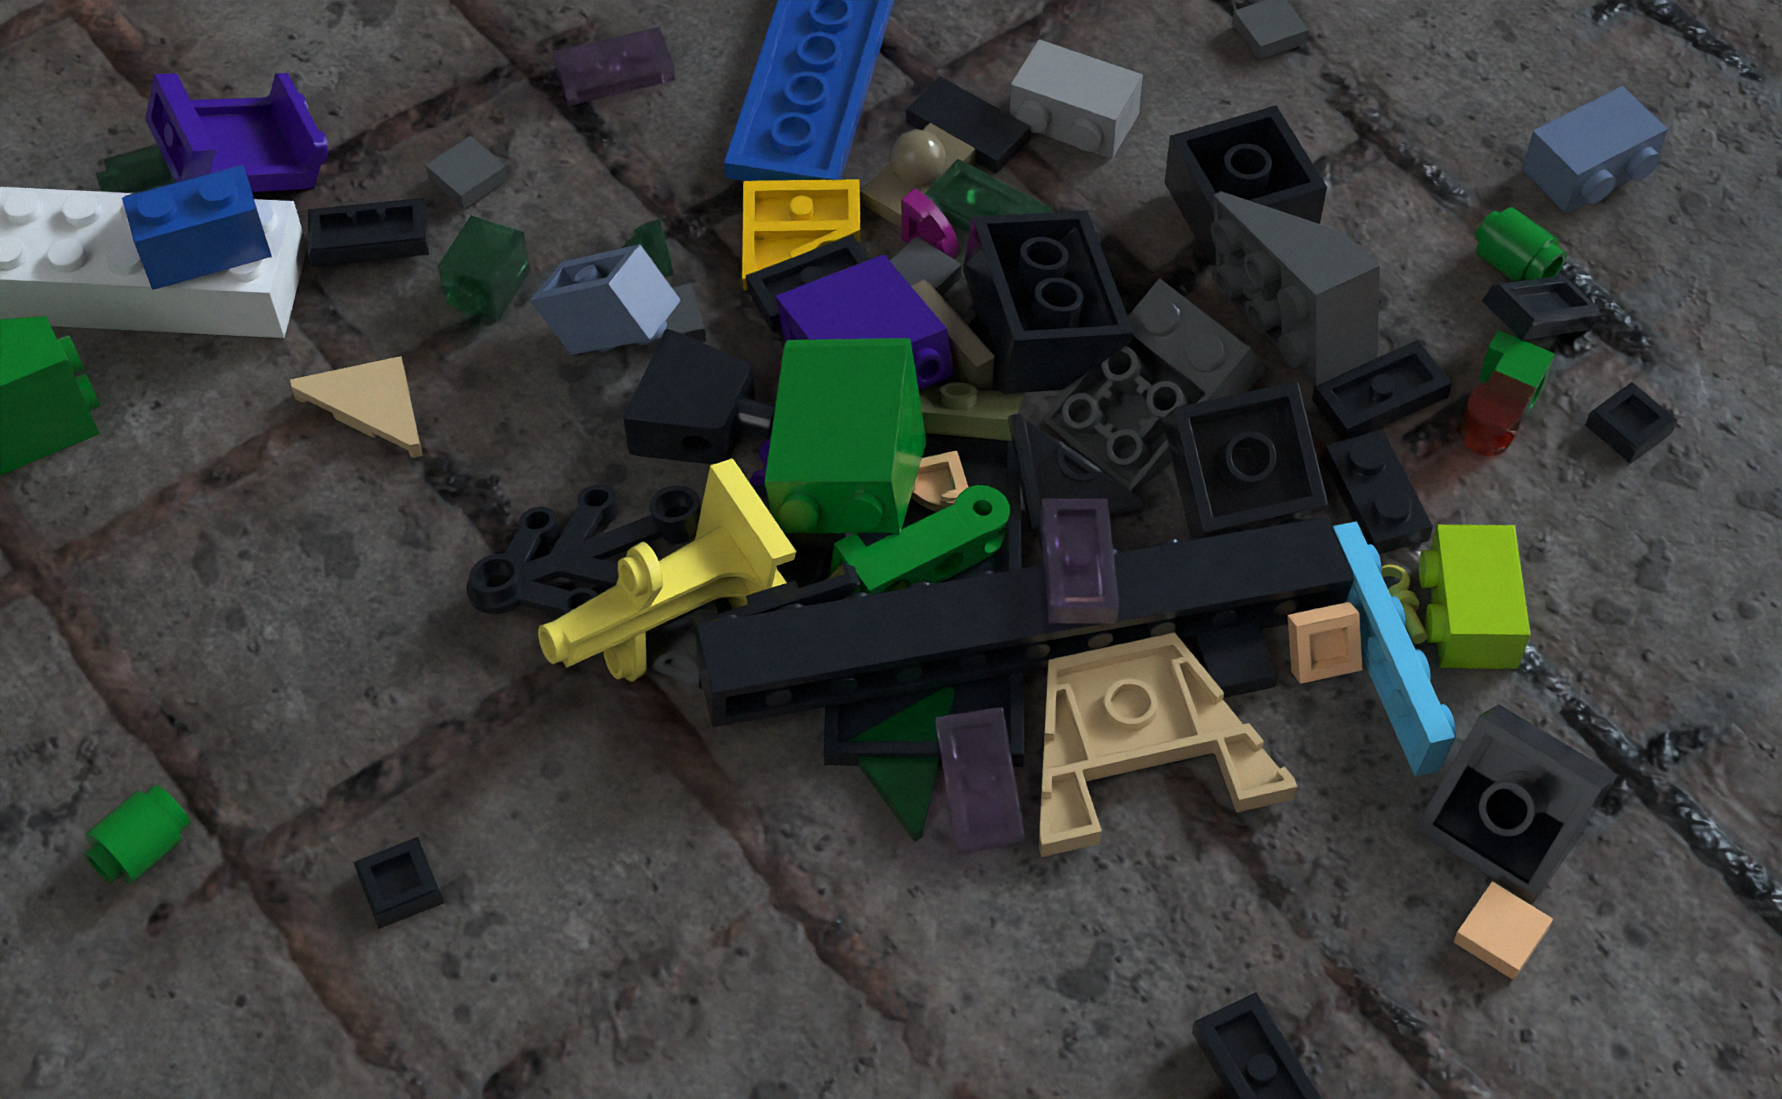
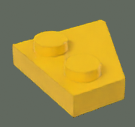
M860 179L743 181V290H747L746 275L851 235L859 243Z

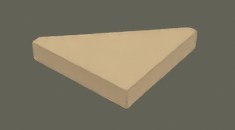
M401 356L290 379L295 399L299 402L309 401L333 413L334 419L373 438L378 435L408 450L412 458L423 456Z

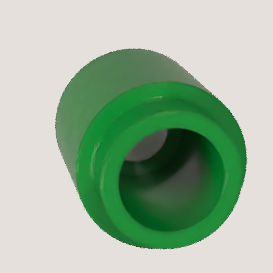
M1509 207L1501 213L1498 211L1491 212L1482 221L1475 233V240L1478 241L1476 255L1513 282L1557 276L1567 257V253L1558 247L1559 240L1513 207Z
M154 784L144 793L136 790L86 832L85 837L91 847L83 854L91 867L108 883L112 884L116 879L120 878L125 883L132 885L182 842L180 833L189 827L191 822L178 802L162 787Z

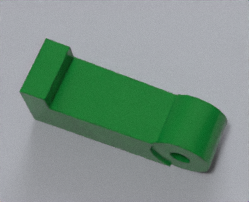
M986 485L968 487L959 493L955 505L948 506L903 528L901 533H893L867 547L857 533L835 542L830 576L841 564L847 563L848 565L855 566L860 585L852 594L868 593L872 595L902 590L918 582L941 583L992 556L1000 549L1005 537V526L1010 516V504L1006 497L995 488Z

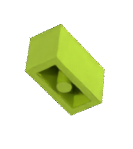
M1437 524L1430 550H1422L1420 553L1419 581L1421 588H1430L1432 604H1428L1426 608L1425 631L1428 635L1427 642L1437 643L1440 668L1518 669L1531 634L1515 525Z

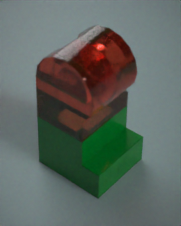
M1498 330L1488 346L1479 380L1485 383L1477 386L1470 393L1459 431L1461 440L1468 449L1484 456H1493L1505 452L1512 445L1544 389L1555 353L1524 340L1522 341L1503 331Z

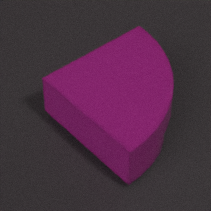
M913 188L901 199L902 240L909 243L918 236L955 259L960 254L952 226L941 210L927 196Z

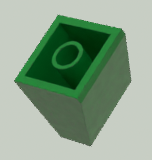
M46 316L0 319V475L100 434L90 413L91 410L101 407L86 373L74 377V373L85 369L69 335L60 339L56 338Z
M910 338L787 340L783 351L765 475V486L772 517L783 533H901L927 442Z

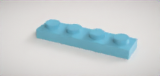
M1357 521L1333 526L1335 535L1354 578L1345 603L1351 602L1359 612L1362 659L1414 776L1439 772L1456 738L1453 715L1446 705H1440L1430 683L1431 676L1428 661L1421 650H1415L1406 630L1403 606L1397 597H1391L1382 578L1381 560L1376 548L1372 544L1367 545Z

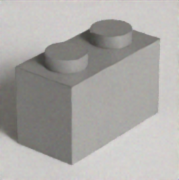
M1039 39L1011 83L1010 115L1031 126L1030 132L1038 133L1073 145L1083 151H1090L1113 159L1139 115L1143 74Z

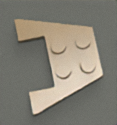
M1175 632L1050 659L1048 661L1038 848L1041 857L1100 844L1102 830L1086 781L1214 753L1236 813L1294 800L1297 784L1284 766L1279 769L1262 748L1264 741L1249 723L1243 724L1223 700L1224 692Z

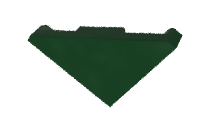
M948 685L850 741L943 742L955 692ZM858 757V766L912 840L915 842L922 838L939 769V758Z

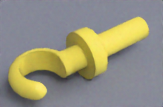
M1397 565L1382 566V578L1393 576L1400 580L1399 583L1391 586L1388 591L1391 597H1397L1403 606L1408 634L1413 643L1420 644L1424 642L1428 635L1416 614L1419 601L1415 593L1408 590L1411 582L1409 574L1405 569Z

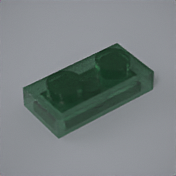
M957 159L924 194L941 210L950 224L967 233L970 232L972 216L1053 212L1052 208L960 159Z

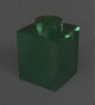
M471 215L438 264L446 304L452 305L465 314H479L499 321L531 271L524 232Z

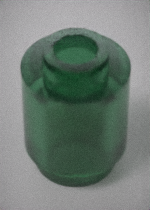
M157 144L103 158L106 170L96 173L101 192L137 193L175 182Z

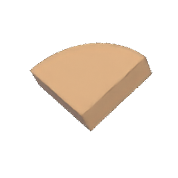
M952 451L922 458L911 495L914 501L935 512L953 504L955 505L959 493L968 488L958 452Z

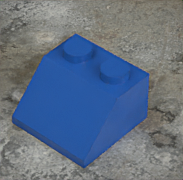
M243 164L133 193L122 198L133 241L152 290L272 257Z

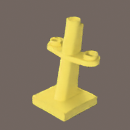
M733 458L710 465L695 540L659 561L652 548L645 542L630 548L627 556L618 561L619 578L614 587L560 618L539 626L538 637L541 649L551 664L563 661L566 668L603 651L607 667L613 677L616 679L625 677L632 682L643 676L647 670L646 631L718 598L726 597L732 609L747 605L746 595L786 583L777 566L794 560L796 550Z

